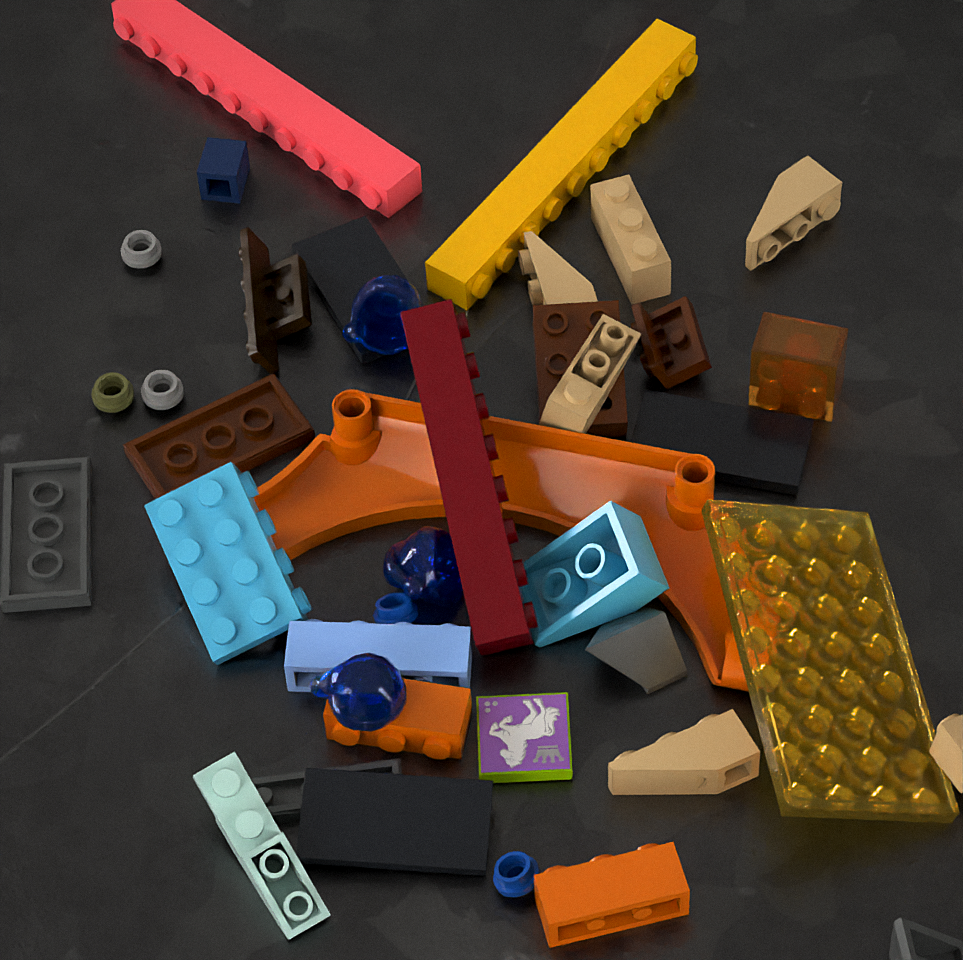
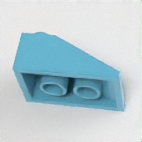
M612 501L600 507L524 562L529 585L521 587L524 602L532 601L535 608L539 627L531 629L534 643L538 647L546 646L636 612L670 588L641 516Z

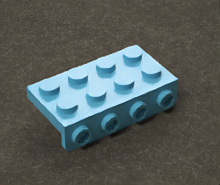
M232 462L144 505L210 657L216 665L287 631L289 621L308 620L306 613L312 611L310 602L301 587L295 589L288 574L294 572V568L283 547L277 550L271 535L277 533L270 515L266 509L259 511L253 497L259 495V491L248 470L241 473Z

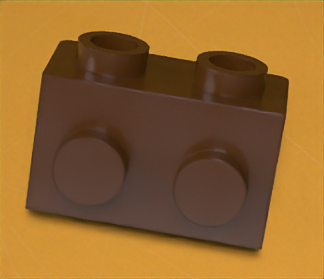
M686 296L649 314L640 303L631 306L635 322L631 323V329L641 333L638 343L643 346L644 353L640 355V360L650 378L656 376L664 387L668 389L712 368L693 304Z

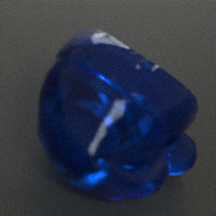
M382 275L369 280L363 285L353 300L351 320L343 329L344 339L350 344L360 343L368 350L384 355L397 354L407 349L408 345L400 312L421 307L420 296L416 288L407 279L398 275Z
M424 526L412 533L408 538L392 545L386 553L383 561L385 582L395 588L403 589L405 595L410 599H424L427 603L449 607L455 605L462 598L463 588L451 535L443 529Z
M370 652L354 655L328 672L316 675L310 682L311 693L317 698H327L330 711L337 721L352 730L375 731L382 729L401 715L407 703V687L399 670L387 657Z

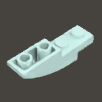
M235 751L194 774L193 779L212 810L216 823L287 939H292L331 916L285 834L279 830Z

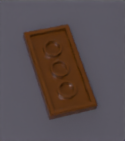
M273 373L123 444L129 461L153 497L157 499L229 462H232L241 473L249 471L314 440L315 431Z

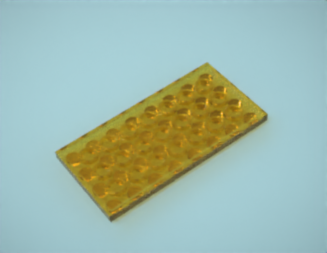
M708 499L701 512L781 816L952 823L960 812L950 779L929 753L936 733L869 513Z

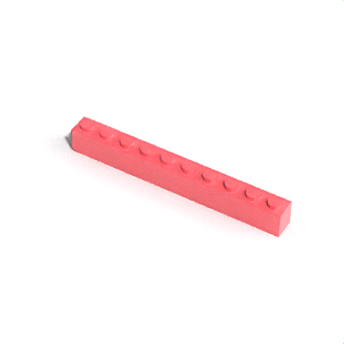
M115 0L111 3L114 18L113 27L123 40L131 41L141 48L148 57L156 58L166 65L174 75L182 76L195 85L199 92L204 95L208 94L220 102L228 112L236 113L249 122L257 132H263L274 139L283 150L293 152L303 159L311 169L319 170L328 176L340 189L348 190L360 198L369 209H376L387 218H390L422 192L421 166L418 162L178 1Z

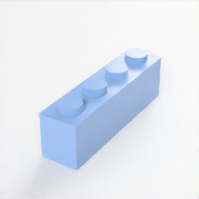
M318 619L289 621L284 661L287 689L291 692L329 693L336 668L470 688L473 653L471 626H458L451 623L442 625H414L408 622L377 624L359 620L349 623L323 622Z

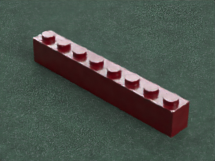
M452 299L402 311L400 314L475 646L481 656L532 644L534 641L531 629L538 628L539 626L533 602L525 603L521 587L529 585L523 559L515 560L511 544L519 543L513 517L505 518L502 502L509 501L503 475L495 476L492 461L499 459V453L493 433L486 435L482 420L490 418L484 393L476 394L473 379L480 378V372L475 353L466 352L463 340L471 337L465 312L457 313Z

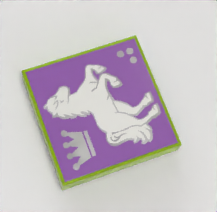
M568 692L476 697L479 780L506 783L573 779Z

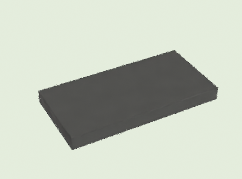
M90 456L4 463L0 595L2 612L91 606L92 463Z

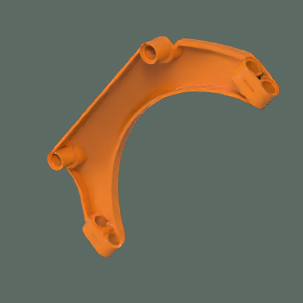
M356 389L342 391L334 398L332 402L334 427L331 435L320 433L288 466L272 479L257 487L259 495L253 497L259 511L266 509L275 525L277 533L271 535L277 550L283 547L290 560L340 536L373 526L409 519L446 517L421 403L366 393ZM493 416L482 420L485 434L493 433L499 453V459L492 461L495 476L503 475L509 501L502 502L505 518L513 517L514 523L545 530L561 536L609 501L641 516L670 587L657 596V598L681 624L695 646L712 684L763 695L776 645L779 618L776 617L752 575L734 536L725 510L711 509L714 501L715 466L707 456Z

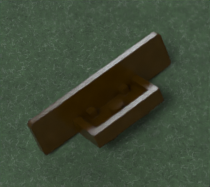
M249 227L240 230L241 247L238 250L243 264L244 276L241 279V286L245 293L246 309H244L243 315L248 327L246 349L249 357L255 364L259 363L270 374L279 371L277 340L312 325L306 262L298 253L270 266L268 247Z

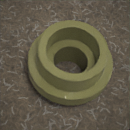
M115 372L106 373L96 380L91 393L94 405L103 412H119L126 409L133 402L134 388L131 382L122 374Z

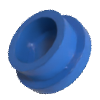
M391 593L377 600L373 617L377 624L412 623L418 617L419 612L416 603L411 601V597L408 594Z
M513 851L503 855L496 862L493 882L498 892L503 896L520 897L534 889V875L540 874L541 870L534 858L524 852Z

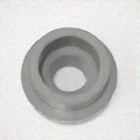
M136 230L129 233L121 246L123 261L133 268L150 267L162 255L160 241L151 232L146 230Z
M168 370L151 372L145 378L141 387L143 402L148 407L156 410H166L176 406L184 395L181 380Z

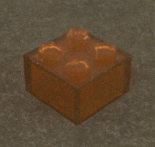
M763 312L751 350L748 404L759 406L766 410H778L802 415L806 418L832 422L843 386L848 328Z

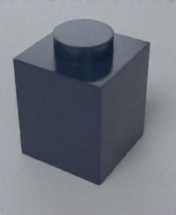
M207 137L197 169L201 200L240 204L250 171L246 141Z

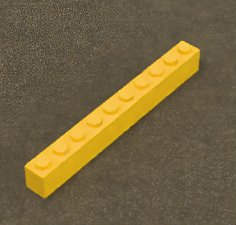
M656 19L425 262L427 290L446 300L452 299L455 305L465 310H468L478 298H484L489 292L492 283L502 273H506L512 268L518 256V251L524 250V232L532 231L539 236V233L550 221L554 222L573 196L577 197L580 195L586 182L595 172H600L604 169L609 157L619 147L622 148L627 144L634 130L641 123L644 124L650 119L653 110L663 99L667 100L670 98L676 85L685 76L688 77L693 73L698 62L696 37Z

